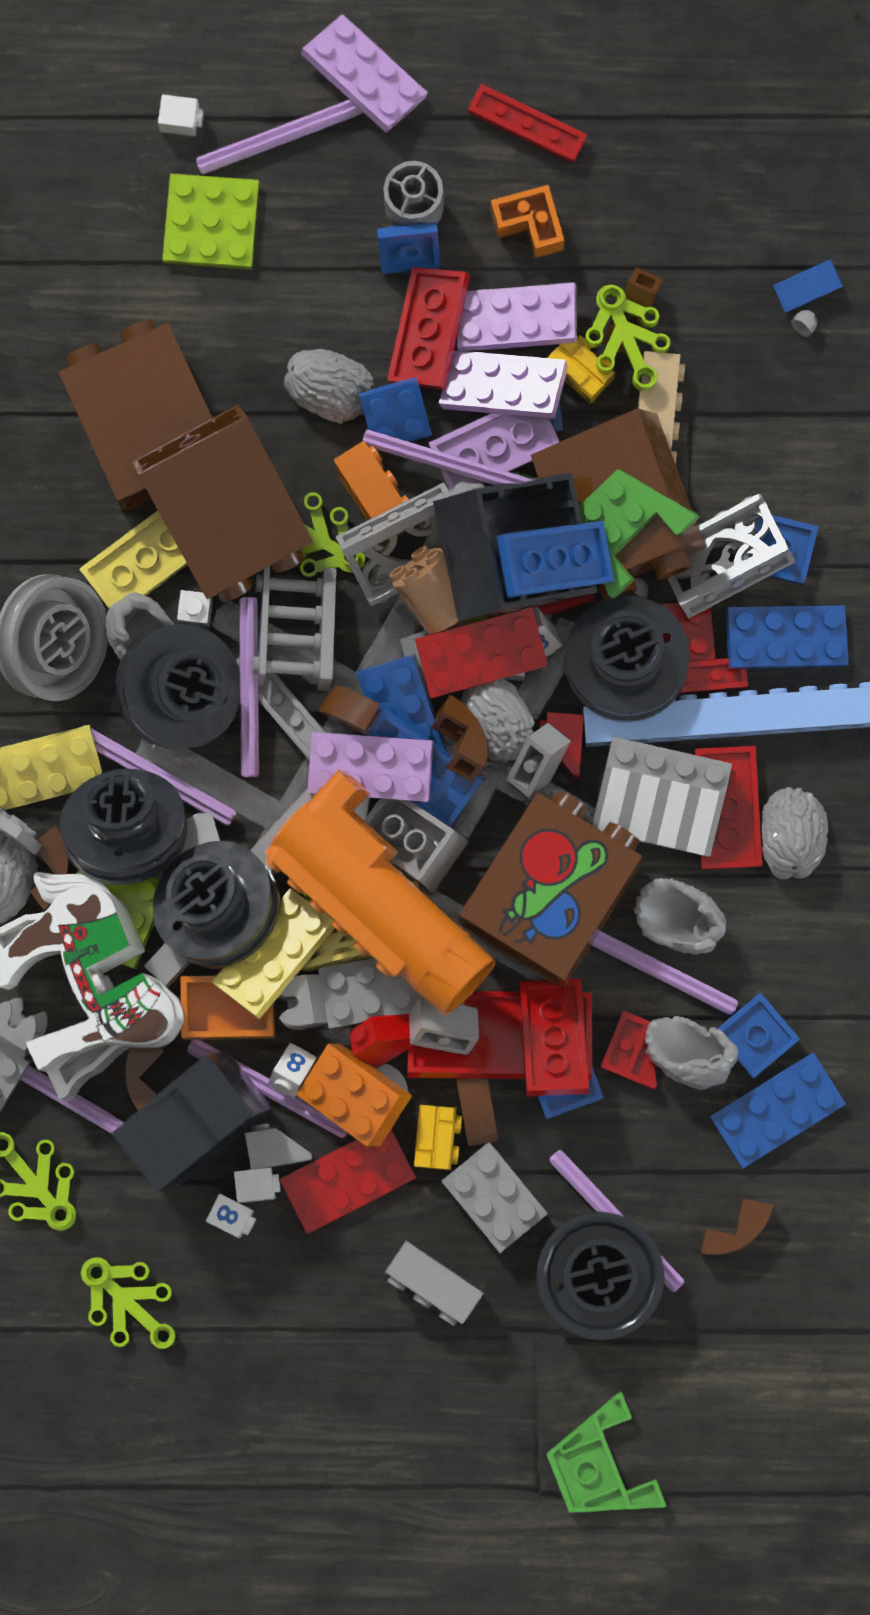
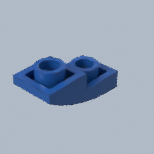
M831 259L773 285L785 313L843 287Z

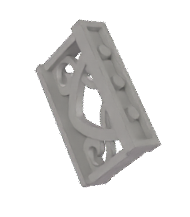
M444 482L336 536L370 606L384 603L391 596L398 593L392 585L393 581L389 575L395 568L405 565L410 561L389 556L396 546L398 533L406 530L414 536H427L424 546L428 550L433 548L443 550L433 501L451 496ZM424 521V523L422 524V527H427V528H421V529H419V528H415L414 525H416V524H418V523ZM386 539H389V543L387 544V546L382 551H379L384 547V545L378 543ZM361 552L370 559L363 566L362 570L354 558L355 555ZM379 564L380 566L376 570L377 579L384 573L388 576L371 583L368 580L369 572L375 565Z
M757 494L745 498L740 504L729 510L721 511L714 518L698 525L705 548L689 554L688 558L692 566L691 569L670 577L668 580L683 611L688 618H691L790 566L796 561L762 495ZM761 517L763 519L762 528L753 536L752 534L756 529L755 522L748 527L744 526V524ZM771 530L777 543L768 547L761 540ZM717 541L743 544L735 555L734 566L727 570L715 564L705 565L707 557ZM746 553L748 554V556L752 555V557L742 561ZM708 572L717 573V575L708 579L710 577V574ZM691 577V589L683 592L678 579Z

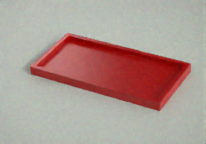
M474 991L462 1003L465 1006L477 1008L479 1039L468 1055L417 1045L408 1049V1078L526 1079L520 992ZM582 992L588 1080H592V992Z

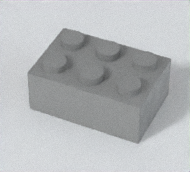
M380 798L364 820L398 851L390 863L432 892L468 843L456 831L410 800Z
M489 1142L442 1180L444 1186L499 1253L504 1251L548 1214Z
M407 1241L386 1270V1273L390 1275L387 1280L401 1291H404L407 1286L416 1293L413 1299L428 1309L431 1304L441 1309L442 1311L439 1316L453 1326L457 1321L461 1324L465 1322L483 1294Z

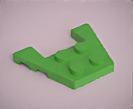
M617 469L579 506L581 524L604 522L614 582L604 585L611 598H616L634 581V578L617 560L615 555L658 514L677 536H681L700 518L697 513L688 510L678 504V502L664 496L620 469Z
M622 1392L611 1398L546 1453L569 1512L662 1508L666 1506L656 1479L627 1491L625 1490L602 1431L632 1419Z

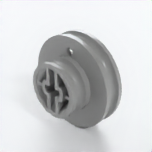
M42 574L24 581L11 593L0 612V670L4 678L15 690L31 697L49 701H62L79 694L93 681L102 666L108 645L105 625L106 612L96 592L80 580L53 574Z

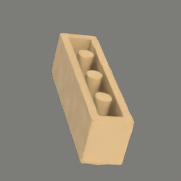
M644 351V363L656 370L657 381L655 387L650 391H640L638 409L658 414L671 450L672 440H678L680 422H674L675 411H681L682 393H677V384L684 380L685 364H679L680 354ZM641 377L642 384L650 382L647 377ZM671 451L676 464L677 452Z

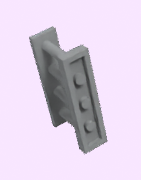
M270 566L263 569L262 574H257L256 592H261L258 657L253 656L252 674L257 675V686H263L267 672L312 676V679H318L317 690L329 691L333 675L336 569L324 568L322 579L317 578L316 581L270 578ZM269 590L315 593V596L321 597L320 606H316L314 609L269 605ZM268 617L313 620L315 624H320L319 633H315L314 636L267 633ZM267 645L313 648V651L319 652L318 661H314L313 664L266 660Z

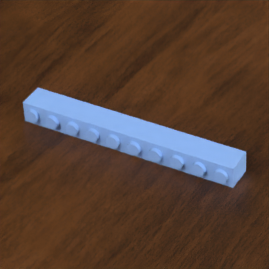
M870 682L860 683V688H848L847 684H834L829 686V690L819 691L817 686L800 687L799 692L787 693V688H776L769 690V694L757 695L756 690L739 692V696L727 697V693L719 692L709 694V698L697 699V695L679 696L678 701H674L661 713L635 722L609 720L583 707L585 747L610 746L613 737L639 743L870 727Z

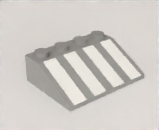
M613 737L592 826L603 832L607 824L613 822L634 834L640 842L710 858L732 764Z

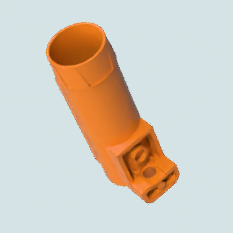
M338 769L317 794L297 810L281 827L273 838L270 847L264 852L268 857L265 862L276 872L279 873L281 871L289 877L287 882L294 890L300 894L304 892L312 898L309 902L311 906L321 914L326 913L334 919L331 924L343 935L349 934L356 940L354 946L366 956L370 954L379 961L376 966L388 977L391 975L395 978L403 977L416 993H420L443 1016H447L479 987L494 967L496 961L470 938L471 935L468 932H465L390 863L398 851L355 812L370 792L349 773Z

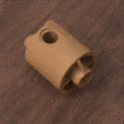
M426 546L418 548L411 555L412 560L405 565L395 568L390 573L389 577L393 581L392 585L429 634L462 626L466 620L458 621L443 550L440 548L428 550Z

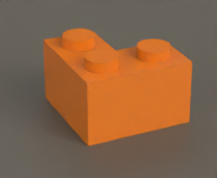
M549 185L491 200V213L498 238L527 230L535 258L564 250V238Z

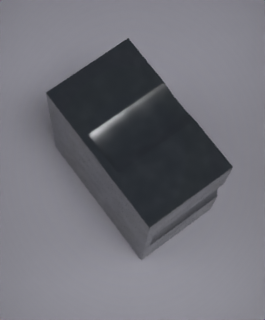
M572 473L537 478L520 484L506 483L476 488L433 501L458 621L516 611L531 606L553 604L597 592L596 585L515 597H508L497 536L581 524V513Z
M228 1051L206 1054L111 1134L155 1190L160 1192L183 1184L223 1149L269 1113L273 1107Z

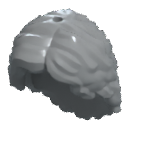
M324 349L297 352L290 358L288 373L284 378L286 390L300 407L305 408L311 413L318 414L321 418L338 422L339 424L363 415L364 412L358 393L375 389L373 377L364 368V365L348 359L344 355Z
M137 592L130 593L115 602L108 610L105 623L108 642L114 649L115 654L118 655L120 661L129 646L144 633L158 627L175 625L157 602Z
M502 678L466 688L461 702L474 714L484 731L487 741V757L491 760H502L504 763L509 760H516L528 736L533 734L532 726L535 724L516 687Z
M787 787L771 795L768 803L763 807L761 827L763 838L762 850L772 875L776 878L788 879L794 877L802 879L808 877L825 855L826 835L828 833L827 813L812 793H804L802 788L793 790Z
M0 833V924L9 921L25 906L30 890L35 883L33 876L39 867L33 853L3 833Z
M666 878L655 879L653 882L645 885L640 890V895L636 898L634 912L637 924L642 930V935L647 936L648 939L682 953H708L715 948L717 941L726 932V919L714 900L707 896L705 892L683 882Z
M675 1016L672 1019L669 1017L654 1019L648 1024L645 1043L648 1045L646 1054L649 1055V1059L657 1067L662 1069L666 1076L697 1090L719 1085L727 1080L731 1068L737 1062L738 1048L721 1029L717 1030L715 1027H711L708 1031L696 1022L679 1016Z

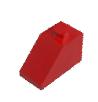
M547 712V721L541 720L540 728L548 723L571 741L560 765L573 779H579L584 715Z
M409 1013L371 1016L349 1030L353 1056L376 1068H379L414 1046L410 1044Z

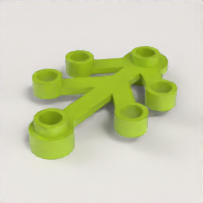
M604 286L597 293L596 304L600 311L593 326L586 332L585 342L593 348L602 344L604 337L602 331L610 316L615 324V329L604 353L597 359L596 368L602 374L612 372L615 364L614 358L621 343H623L634 369L632 379L634 386L640 391H650L656 385L657 372L652 366L645 365L635 339L651 345L653 351L657 353H666L668 351L670 339L665 334H656L628 322L623 312L639 317L641 323L649 328L654 327L658 323L659 313L653 307L646 308L627 300L624 291L618 286ZM613 297L616 303L610 305L606 302V298ZM650 313L655 316V319L648 321L644 316ZM595 333L599 335L600 339L592 341L589 335ZM663 340L666 346L658 347L655 342ZM608 360L611 366L607 368L602 367L600 362ZM645 376L650 382L642 384L639 378Z
M315 492L307 494L304 504L310 511L315 530L305 525L313 543L303 547L305 554L325 550L334 556L319 561L305 559L300 565L302 574L307 578H313L319 572H323L324 568L338 567L345 572L353 573L349 563L345 560V555L340 545L329 538L321 509L323 505L321 496ZM310 498H318L319 504L316 507H310L308 505ZM334 508L330 513V519L337 526L338 534L340 535L349 530L347 524L349 516L344 508ZM343 512L345 518L343 521L337 522L334 520V514ZM362 552L357 554L355 559L360 569L363 567L366 559ZM308 563L314 564V572L306 573L304 571L305 565Z
M1 1132L0 1140H7L8 1148L5 1151H0V1157L6 1158L26 1184L6 1183L0 1179V1183L4 1185V1191L0 1194V1198L5 1195L39 1198L46 1207H26L23 1203L16 1202L9 1207L8 1213L10 1218L15 1221H22L25 1218L46 1220L48 1225L55 1230L63 1231L69 1229L76 1220L75 1208L68 1202L70 1180L75 1175L73 1166L68 1163H61L57 1166L55 1173L59 1182L55 1199L48 1191L51 1157L55 1153L54 1143L46 1139L38 1142L36 1146L38 1154L36 1176L14 1150L15 1141L12 1136ZM44 1143H48L51 1146V1152L47 1155L42 1154L40 1151L41 1145ZM64 1166L69 1167L71 1171L67 1178L60 1176V1169ZM16 1206H21L24 1210L23 1215L19 1218L13 1215V1209ZM60 1209H63L67 1214L64 1221L56 1219V1212Z
M91 1258L84 1263L81 1270L84 1283L91 1287V1311L88 1315L90 1323L95 1326H101L107 1321L108 1315L106 1310L103 1309L104 1288L113 1297V1332L111 1333L113 1345L123 1347L130 1340V1335L126 1330V1309L151 1333L150 1339L154 1346L161 1349L170 1347L176 1338L174 1329L168 1324H159L134 1299H156L157 1301L164 1302L169 1300L172 1295L171 1287L165 1283H159L155 1287L121 1288L112 1278L133 1277L138 1281L145 1280L150 1274L148 1265L143 1262H137L132 1266H110L102 1258ZM139 1265H142L146 1270L143 1277L135 1275V1268ZM95 1267L102 1269L103 1274L99 1279L92 1277L91 1272ZM161 1286L166 1287L168 1290V1295L165 1298L157 1296V1289ZM97 1310L101 1311L104 1316L103 1320L98 1323L92 1318L93 1313ZM161 1330H166L169 1333V1339L166 1342H161L158 1339V1333ZM120 1331L126 1336L125 1341L121 1344L115 1341V1334Z

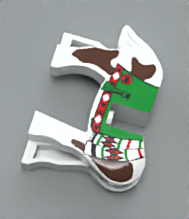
M36 872L33 876L36 887L42 899L51 905L43 913L23 915L0 927V988L10 990L16 987L24 974L35 963L52 955H62L71 987L89 1019L25 1043L37 1069L47 1072L58 1098L69 1101L76 1097L78 1091L88 1079L101 1073L125 1050L129 1048H160L171 1043L182 1027L184 1012L180 1000L157 978L142 973L114 988L110 978L107 975L103 976V973L145 952L130 911L119 897L113 895L101 882L92 880L82 874L54 875Z

